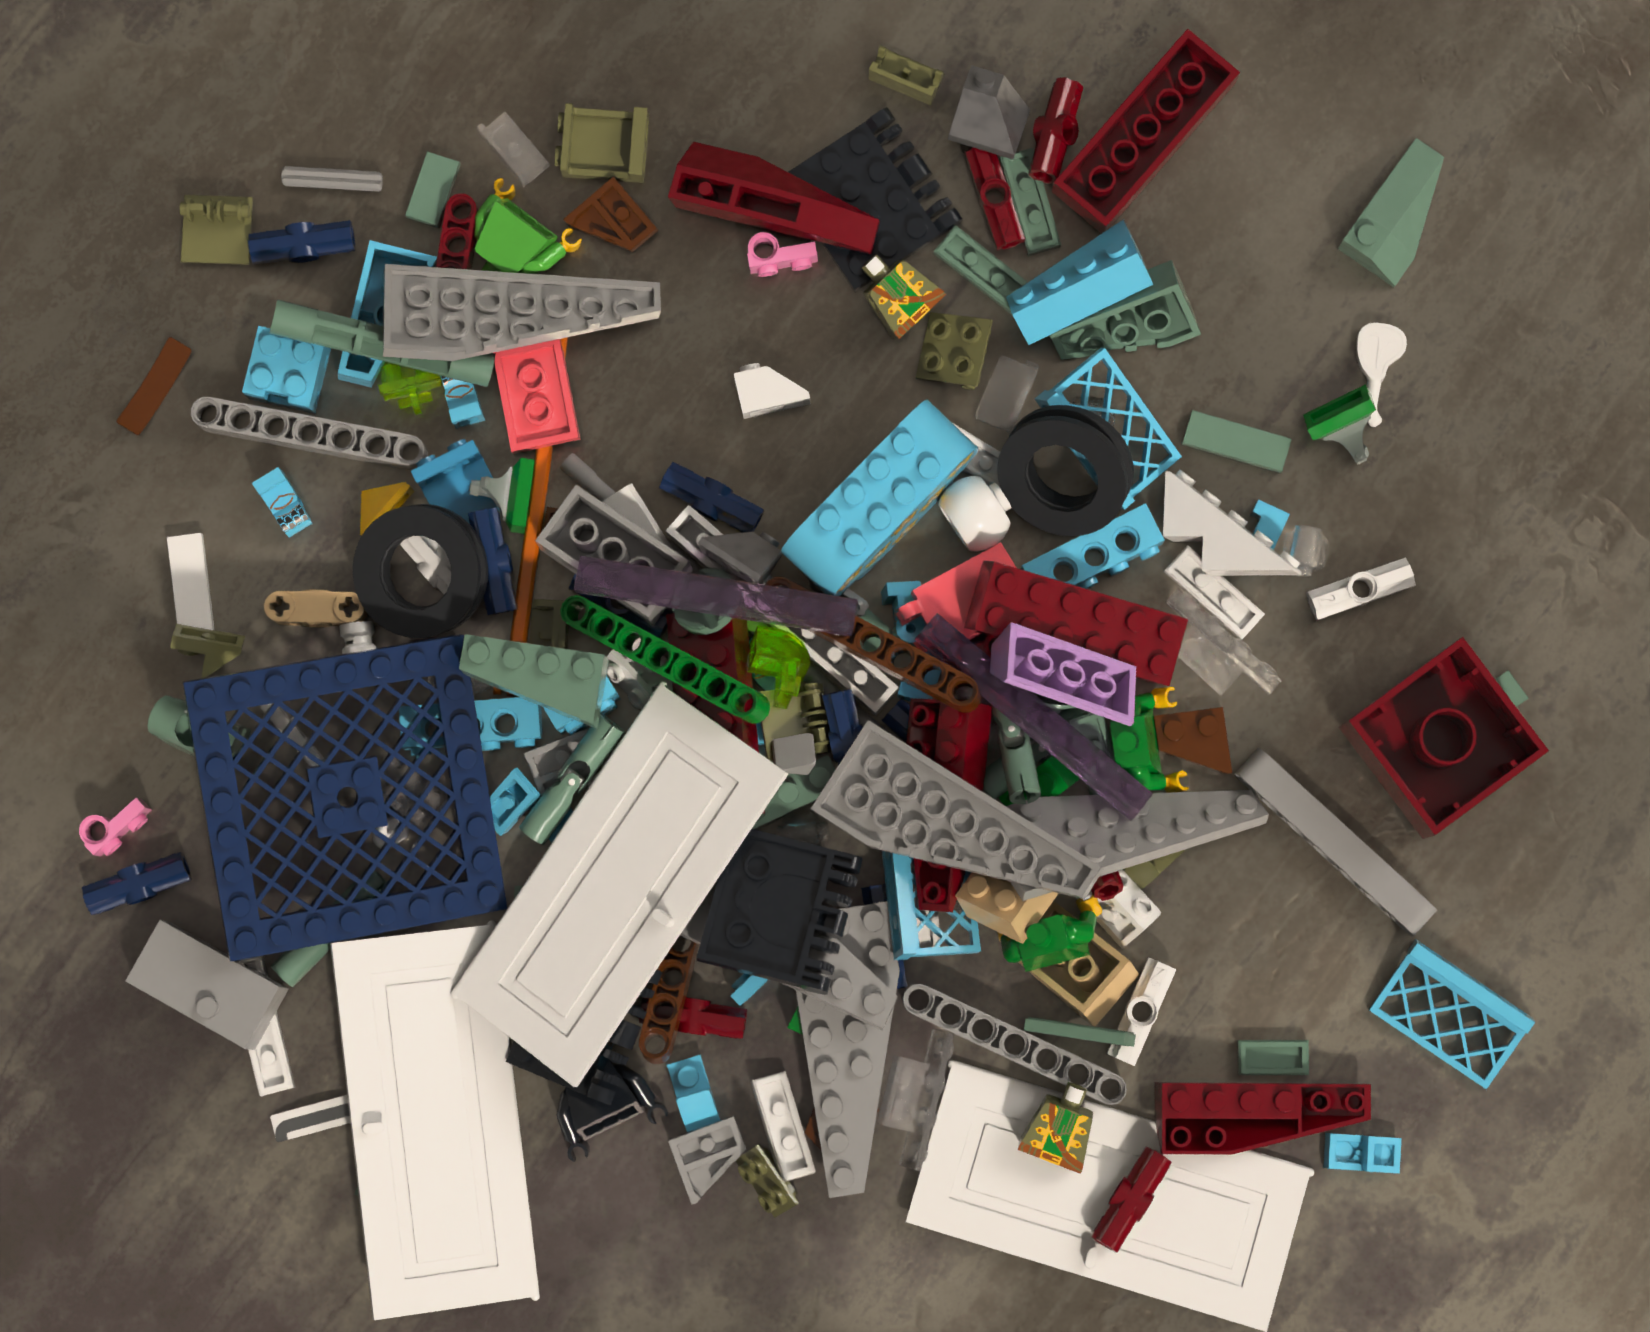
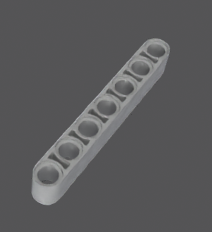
M201 397L191 407L193 421L209 433L406 470L417 468L416 463L428 456L427 448L423 442L411 434L213 397ZM208 407H215L217 410L215 419L211 422H203V411ZM240 414H250V423L247 427L243 429L235 427V420ZM274 420H283V431L277 435L269 434L268 428L270 423ZM308 426H316L318 428L317 437L312 441H303V430ZM340 433H351L352 440L348 446L344 448L336 447L335 440ZM377 438L384 439L385 448L381 453L372 454L369 452V445L373 440ZM409 445L419 446V454L413 460L403 459V451Z
M1257 748L1234 773L1263 803L1410 936L1414 937L1437 912L1436 908L1263 750Z
M914 984L904 993L903 1004L911 1014L1065 1086L1067 1082H1071L1068 1076L1071 1066L1082 1064L1087 1069V1078L1078 1085L1087 1089L1086 1096L1104 1104L1115 1105L1126 1096V1083L1119 1075L923 984ZM917 989L925 991L929 998L928 1005L922 1010L913 1009L908 1000L910 993ZM947 1004L955 1005L960 1010V1019L953 1025L944 1023L940 1016L942 1008ZM979 1019L989 1021L992 1026V1033L987 1039L980 1040L973 1034V1024ZM1018 1034L1023 1039L1024 1047L1020 1053L1013 1055L1006 1051L1004 1042L1007 1036ZM1043 1049H1050L1055 1054V1064L1049 1069L1040 1068L1036 1061L1037 1054ZM1106 1079H1114L1119 1085V1093L1113 1099H1106L1101 1094L1100 1087Z

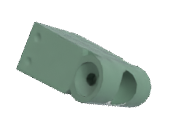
M163 696L151 710L148 718V731L166 744L195 757L186 701L171 696ZM235 723L232 727L233 730L246 739L251 729ZM229 733L232 757H234L243 742Z

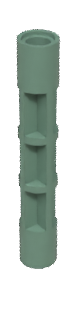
M278 299L269 332L270 334L488 387L495 361L494 353L456 361L383 357V326Z

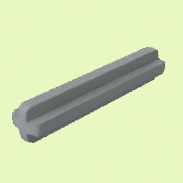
M285 166L282 169L281 181L285 186L379 192L383 186V175L377 171Z

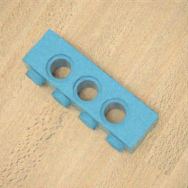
M1145 503L1113 519L1102 529L1090 534L1081 535L1023 564L1021 570L1057 580L1053 573L1054 568L1058 565H1066L1072 570L1073 577L1065 583L1088 589L1099 583L1096 577L1108 571L1111 576H1114L1129 568L1128 561L1138 556L1144 561L1160 552L1158 546L1162 545L1165 539ZM1121 534L1129 535L1134 541V548L1129 551L1120 550L1115 542L1116 537ZM1091 549L1098 550L1103 556V563L1099 566H1091L1085 561L1084 554Z
M521 697L474 701L477 718L480 721L479 733L482 751L501 749V743L514 742L515 748L535 747L536 740H543L540 705L524 700ZM432 704L427 713L440 720L438 704ZM401 706L399 708L400 724L407 728L417 714V711L409 706ZM504 715H511L515 719V726L509 733H501L497 728L498 720ZM423 717L412 733L427 742L430 738L428 728L432 722ZM443 736L437 739L432 746L433 748H444ZM410 737L402 746V749L406 751L411 750V756H417L423 748L422 745Z

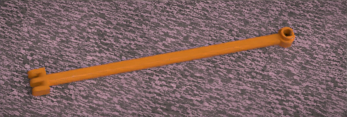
M568 337L561 339L565 357ZM553 446L535 450L528 514L516 589L518 610L513 611L509 641L527 643L539 555V546L535 540L541 533ZM494 687L493 694L501 695L502 690ZM507 692V696H515L514 694Z

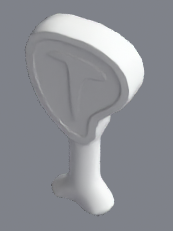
M1369 323L1360 329L1356 339L1358 366L1367 379V387L1376 411L1371 414V419L1367 422L1371 427H1376L1382 422V418L1377 411L1381 383L1385 378L1386 371L1391 364L1402 357L1407 346L1406 336L1403 331L1390 324Z

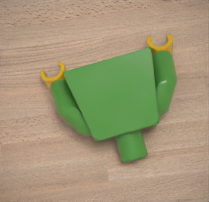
M499 178L494 182L495 194H490L476 212L474 237L477 243L475 251L487 260L481 269L483 271L538 274L550 269L566 255V252L577 251L582 241V238H580L575 244H569L565 238L572 234L573 229L568 228L562 233L560 243L555 242L558 238L557 235L511 201L515 197L514 184L506 192L499 191L504 185L503 178Z

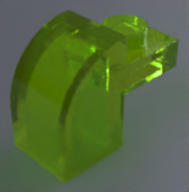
M758 625L750 642L748 672L775 677L773 707L787 709L792 696H798L801 681H803L810 666L808 650L803 642L792 633L782 629Z

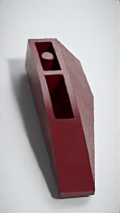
M694 141L676 166L668 194L670 201L679 209L869 254L872 252L880 223L879 219L758 156Z
M911 698L906 744L983 792L992 706L980 703L975 710L963 713L937 699ZM913 858L919 910L953 913L957 901L955 895L961 888L965 870Z
M1155 1082V1123L1161 1154L1232 1155L1371 1120V1084Z

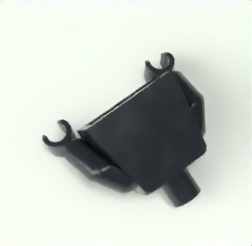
M608 1058L604 1072H611L621 1078L618 1086L601 1079L598 1085L616 1092L611 1105L565 1087V1090L560 1094L556 1116L565 1141L570 1142L567 1154L571 1161H576L573 1152L574 1147L579 1146L583 1148L587 1158L590 1146L586 1140L643 1113L642 1106H646V1116L653 1124H656L651 1117V1112L654 1108H661L664 1114L668 1116L666 1107L662 1103L655 1102L656 1096L642 1075L624 1064L613 1065Z

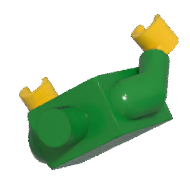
M1174 687L1155 688L1151 693L1135 695L1134 723L1132 726L1110 720L1116 768L1129 780L1130 785L1134 789L1149 791L1165 790L1167 793L1183 792L1189 789V787H1183L1179 782V778L1187 776L1185 771L1182 770L1165 776L1161 771L1153 708L1175 707L1177 702H1169L1167 699L1168 692L1175 690Z
M1093 894L1084 901L1081 898L1077 899L1076 904L1081 913L1079 920L1060 914L1041 919L1038 923L1030 925L1026 932L1027 939L1023 944L997 932L999 941H1001L1004 958L1010 963H1017L1022 960L1025 971L1028 972L1090 955L1087 943L1093 939L1097 916L1102 913L1098 899L1094 898Z

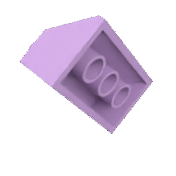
M1012 622L992 644L990 673L1003 682L1128 726H1132L1134 723L1136 666Z

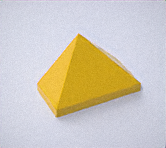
M406 482L361 491L360 535L362 536L370 524L388 511L402 507L415 492L413 488Z

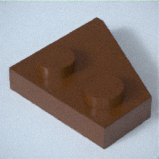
M614 177L563 219L571 227L630 252H634L658 231L656 226Z
M1223 707L1154 716L1159 752L1185 759L1188 762L1217 770L1223 774H1232Z

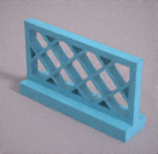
M1105 348L1097 350L1051 390H1044L1035 398L1040 408L1052 405H1069L1086 410L1102 412V418L1107 422L1109 420V413L1125 415L1122 438L1127 446L1129 440L1143 441L1144 446L1142 461H1133V465L1141 466L1139 481L1131 486L1121 509L1125 510L1135 501L1133 497L1182 457ZM1100 360L1108 368L1106 384L1091 382L1092 367ZM1084 374L1083 381L1077 380ZM1114 378H1115V380L1118 382L1119 385H1113V383H1114ZM1073 383L1083 385L1080 405L1070 404L1062 393ZM1090 386L1105 387L1103 408L1087 406ZM1113 388L1123 389L1127 395L1125 411L1110 409ZM1133 406H1135L1138 412H1133ZM1132 416L1143 417L1147 423L1145 438L1129 436ZM1153 433L1155 434L1157 439H1152ZM1151 443L1162 444L1169 454L1159 464L1149 463ZM1070 448L1098 486V477L1094 466L1083 454ZM1148 467H1154L1148 472Z
M882 851L894 960H907L910 957L981 952L978 922L968 917L966 921L963 918L965 915L964 910L960 914L953 910V913L946 912L954 921L943 932L929 920L936 911H929L925 916L915 907L914 898L917 896V888L913 892V884L916 886V878L911 873L910 866L914 859ZM965 871L963 884L972 872ZM916 918H918L921 921V923L918 926ZM958 923L969 932L970 945L959 946L948 936ZM924 925L940 938L933 947L920 948L918 933ZM943 941H944L947 945H949V946L939 947V946L943 943Z
M1417 939L1413 941L1408 949V953L1369 1008V1011L1485 1089L1489 1087L1525 1033L1528 1034L1535 1024L1533 1017ZM1410 963L1423 971L1424 985L1404 987L1402 974ZM1428 975L1439 982L1429 983ZM1399 980L1401 989L1392 990ZM1446 986L1452 990L1454 1004L1434 1008L1430 989ZM1426 989L1430 1008L1409 1012L1406 993ZM1402 994L1405 1013L1389 1015L1380 1009L1387 996ZM1457 994L1468 1002L1459 1003ZM1476 1006L1482 1011L1484 1024L1463 1027L1460 1008ZM1456 1009L1459 1028L1439 1032L1435 1013ZM1431 1014L1435 1033L1419 1035L1414 1032L1410 1017ZM1486 1014L1497 1021L1488 1023ZM1407 1018L1408 1027L1398 1021V1019ZM1505 1026L1515 1033L1507 1045L1493 1047L1489 1028ZM1485 1029L1489 1048L1468 1051L1465 1032ZM1461 1034L1463 1053L1449 1055L1442 1050L1440 1037ZM1436 1038L1437 1046L1426 1039ZM1502 1051L1500 1056L1495 1061L1494 1052ZM1490 1053L1492 1067L1483 1078L1472 1071L1469 1057ZM1465 1058L1467 1067L1456 1059Z

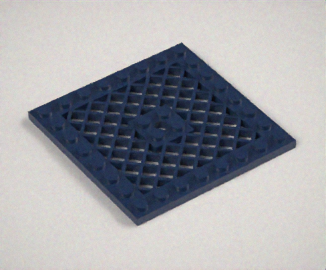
M463 634L182 682L230 962L507 909L471 677L466 676L459 669L464 642ZM433 676L435 687L422 679V677ZM410 680L401 694L388 685V683ZM418 682L432 692L421 708L407 699ZM376 686L366 700L353 691V689ZM383 688L397 697V700L387 714L372 704ZM341 692L332 706L318 697V695ZM348 694L363 704L352 720L338 711V708ZM306 698L297 712L282 703L284 701ZM436 699L440 721L427 713ZM313 700L328 710L317 726L302 717ZM403 702L417 711V714L407 728L392 719ZM271 704L262 718L247 709L249 707ZM278 706L293 716L282 733L267 723ZM368 709H371L383 718L372 734L357 725ZM236 710L227 722L225 712ZM243 712L258 722L247 739L232 729ZM333 715H336L348 724L338 740H335L323 731ZM423 717L438 726L427 742L412 733ZM298 721L314 730L302 747L288 737ZM388 723L403 732L392 749L378 739ZM263 727L278 736L267 753L252 743ZM354 729L368 738L358 754H355L343 745ZM229 733L243 742L234 757H232ZM441 734L443 735L446 756L432 747ZM319 735L334 744L323 761L308 751ZM409 737L423 746L412 763L398 753ZM284 741L299 751L288 767L273 758ZM374 743L388 752L380 766H378L377 756L365 757ZM249 747L264 757L253 773L238 764ZM339 749L353 758L351 760L330 763ZM429 751L443 760L432 777L418 768ZM304 756L318 764V766L306 767L308 781L293 772ZM394 757L408 766V769L398 783L384 774V771ZM269 762L284 771L273 788L258 778ZM447 767L451 790L438 782ZM235 768L249 777L239 792ZM414 772L428 780V783L418 797L404 788ZM290 776L304 785L293 802L279 792ZM380 777L394 787L385 801ZM255 782L269 791V794L259 808L244 799ZM434 786L448 794V797L438 811L423 802ZM344 787H352L356 791V800L350 806H341L337 800L339 791ZM400 792L414 801L403 817L389 808ZM308 793H310L313 815L299 806ZM275 796L290 806L279 822L264 813ZM240 803L255 812L245 827ZM452 803L454 804L457 825L443 816ZM420 806L434 815L423 831L409 822ZM295 811H298L310 820L299 836L284 827ZM386 812L400 821L389 837L375 829L388 826ZM260 817L275 826L264 843L249 833ZM440 820L454 829L443 845L429 836ZM406 826L420 835L409 851L395 843ZM314 827L318 838L328 837L320 850L305 841ZM363 830L354 844L340 835ZM281 831L295 840L285 856H282L270 847ZM371 832L385 841L374 858L360 849ZM458 836L462 858L449 850ZM246 838L260 847L251 861ZM336 839L351 848L340 864L325 855ZM426 840L440 849L429 865L415 857ZM301 845L315 854V857L305 871L291 862V859ZM391 846L405 855L394 872L380 863ZM266 851L281 861L270 877L255 868ZM356 853L371 862L360 878L346 869ZM445 854L459 863L449 879L435 871ZM322 859L336 868L325 885L311 876ZM411 860L425 869L414 886L401 877V874ZM286 866L301 875L290 891L276 882ZM376 867L391 876L380 892L366 883ZM464 871L466 880L457 881ZM252 872L266 881L257 896L255 894ZM342 873L356 882L346 898H343L331 889ZM431 874L445 883L423 887ZM307 880L321 889L311 905L296 896ZM396 881L410 889L388 894ZM272 886L286 895L276 912L261 902ZM362 887L375 895V897L354 900ZM327 894L341 902L318 907ZM292 900L306 909L283 914ZM258 907L271 916L259 918Z

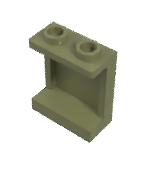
M565 103V113L559 112L558 133H563L562 146H556L555 166L560 167L562 176L596 180H610L614 177L617 181L644 183L649 129L648 108L634 107L633 112L575 108L573 103Z

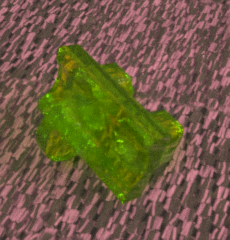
M389 364L382 366V384L378 385L381 396L387 401L410 395L409 397L397 399L400 409L412 406L415 415L423 414L421 404L433 401L431 391L418 394V392L443 386L441 376L414 369L416 376L403 379L399 365Z

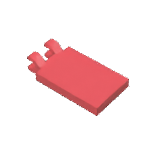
M561 339L494 352V364L511 452L516 454L581 440Z
M1001 542L912 590L911 595L915 601L906 603L898 608L899 612L895 615L902 626L922 616L930 631L916 638V642L913 643L916 648L926 653L941 644L947 653L981 634L980 632L964 628L983 560L994 561L1017 568Z

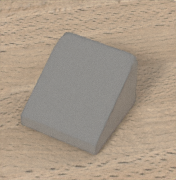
M804 733L773 739L774 764L789 774L809 775L816 764L813 734Z

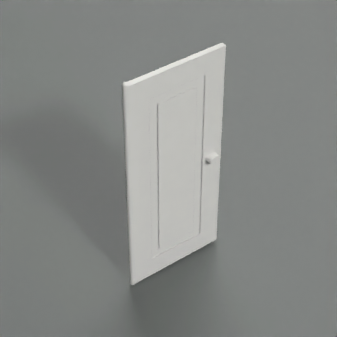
M661 681L451 992L452 998H460L573 1087H578L789 774L667 688L668 684L666 681Z
M493 920L484 926L330 943L373 1320L529 1297L537 1301L540 1298L513 1065L506 1062L511 1050L509 1036L460 998H452L451 996L452 990L496 927V923Z
M948 1061L949 1075L905 1221L906 1223L1267 1332L1309 1177L1314 1175L1312 1168L1253 1150L1232 1155L1162 1154L1172 1162L1169 1166L1170 1168L1154 1191L1153 1195L1155 1197L1139 1222L1134 1224L1119 1251L1115 1253L1091 1238V1235L1110 1206L1108 1202L1123 1177L1127 1178L1144 1148L1147 1146L1161 1154L1155 1121L1083 1100L1081 1107L1093 1111V1119L1083 1170L1079 1174L1018 1150L1019 1140L1045 1096L1049 1094L1061 1099L1063 1093L959 1061Z

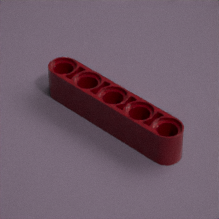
M455 194L447 201L436 267L472 269L476 244L474 237L475 215L478 208L474 200L467 194ZM462 205L471 207V213L467 218L458 219L454 217L455 210ZM461 238L466 241L465 248L462 251L454 253L449 250V245L453 240Z

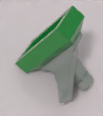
M1366 384L1303 414L1307 430L1313 440L1323 438L1324 441L1332 440L1339 442L1348 450L1358 465L1367 461L1369 451L1367 446L1363 444V430L1371 419V414L1376 411Z
M520 458L500 478L485 476L481 477V480H471L470 495L492 498L499 508L502 520L506 522L510 532L525 533L535 462L533 459Z

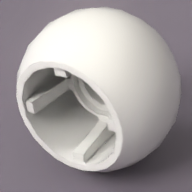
M980 476L964 477L953 482L940 497L938 505L969 551L987 550L998 544L1009 531L1011 522L1005 512L1012 507L995 482L987 486Z

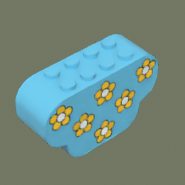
M928 399L924 400L898 424L800 525L784 544L781 553L825 595L839 597L856 580L858 581L864 577L936 504L946 488L953 483V480L976 455L978 447ZM828 597L831 601L836 600V598Z

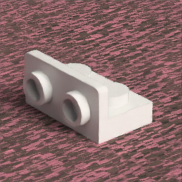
M640 637L634 641L633 651L640 645ZM614 649L608 654V678L614 683L619 684L627 693L632 705L642 710L661 681H666L668 684L667 688L673 691L671 680ZM664 655L661 657L660 666L667 662Z
M1122 869L1118 872L1123 882V891L1110 900L1101 901V899L1097 898L1102 908V913L1097 916L1096 921L1123 949L1161 915V911ZM1091 890L1083 901L1092 896Z

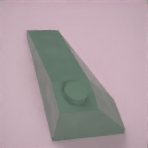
M1416 138L1352 226L1338 249L1386 283L1395 287L1415 258L1444 156Z
M1170 260L1148 269L1153 285L1051 334L1050 337L1061 360L1089 357L1100 348H1105L1106 350L1125 348V352L1137 351L1139 346L1155 344L1157 348H1165L1201 335L1185 288L1173 261Z

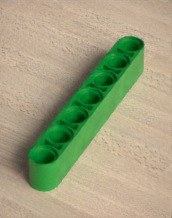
M570 596L562 603L560 609L562 620L571 627L746 722L752 724L760 723L768 716L770 711L768 698L753 688L582 596ZM585 608V615L578 621L579 612ZM613 622L612 631L605 636L606 627ZM640 637V645L633 651V643ZM668 652L667 662L660 666L661 657ZM696 667L695 677L688 681L689 672ZM725 682L723 693L716 696L717 687ZM753 697L754 703L752 708L745 712V703Z

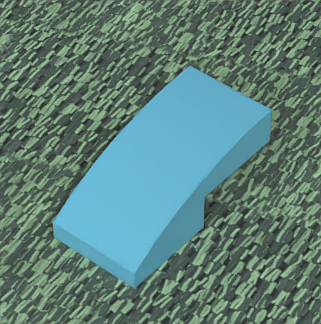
M1325 1133L1323 1168L1400 1174L1402 1138Z

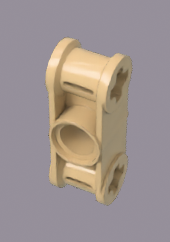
M328 590L276 591L268 595L264 603L266 615L277 624L284 626L331 627L352 622H362L368 617V613L354 592H332ZM282 600L290 606L289 610L283 611V616L275 611V607L281 606ZM350 601H353L359 607L358 611L352 612V617L343 611L344 607L350 606Z

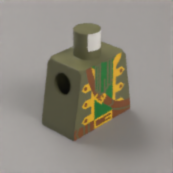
M875 254L861 267L874 281L863 294L892 339H900L946 295L942 289L904 260H897L888 267Z
M1067 1082L1061 1099L1047 1094L1019 1140L1018 1150L1081 1174L1093 1119V1111L1081 1107L1087 1089L1078 1084Z

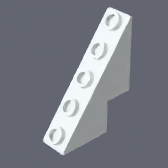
M1180 469L1176 474L1166 471L1163 537L1173 542H1203L1201 571L1211 576L1301 575V571L1297 569L1300 565L1297 559L1286 551H1283L1281 555L1270 548L1274 544L1270 538L1259 530L1252 534L1245 528L1248 521L1232 509L1228 514L1220 509L1218 506L1222 501L1205 489L1202 494L1192 487L1196 481Z

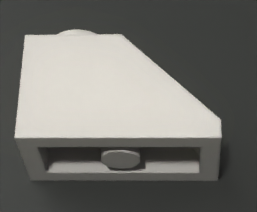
M759 363L748 364L740 367V372L734 373L744 419L811 404L807 390L768 366L760 367Z

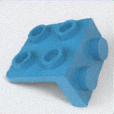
M462 439L448 446V452L437 458L435 455H430L416 463L417 468L411 470V473L429 504L447 508L460 515L469 523L468 513L495 508L497 505L492 498L470 495L469 487L471 480H481V477L485 476L493 477L473 440L466 442L465 439Z

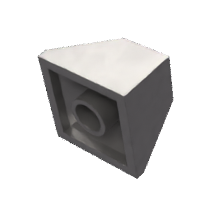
M971 65L948 140L1014 159L1030 109L1004 75Z
M753 532L702 537L698 542L701 553L746 582L763 585L782 556L781 550L777 548L780 543L764 532L760 536Z

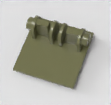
M184 195V202H180V215H183L181 263L249 265L248 240L252 226L253 197Z
M930 312L915 378L960 384L964 389L975 390V387H978V384H980L979 379L985 362L984 357L987 353L986 348L993 320Z
M822 683L804 684V686L760 691V693L768 698L770 703L769 714L761 722L767 759L770 761L774 760L773 739L804 733L813 734L815 755L832 752L828 735L830 728L822 697L824 695Z
M758 1143L736 1160L740 1176L746 1183L752 1184L758 1193L760 1205L766 1212L771 1213L774 1218L799 1204V1200L795 1196L798 1194L789 1181L784 1182L776 1171V1166L772 1165L774 1159L766 1147L762 1148Z

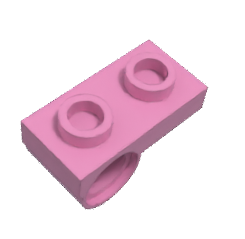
M760 232L755 234L748 244L749 253L747 256L750 273H758L759 277L775 275L778 273V269L791 267L792 271L806 270L812 267V263L818 262L815 242L779 248L778 241L772 234ZM761 244H768L774 249L771 256L767 258L758 257L754 251Z
M135 798L112 820L99 815H90L80 824V838L85 843L84 846L93 855L101 857L105 854L109 856L123 843L120 838L129 830L132 833L137 831L148 821L146 815L152 809L143 799ZM102 822L106 828V833L101 840L95 841L91 836V829L94 824Z

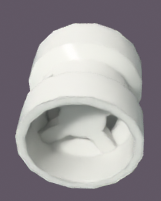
M352 622L339 626L340 636L345 642L342 654L377 648L372 643V636L375 633L374 622Z

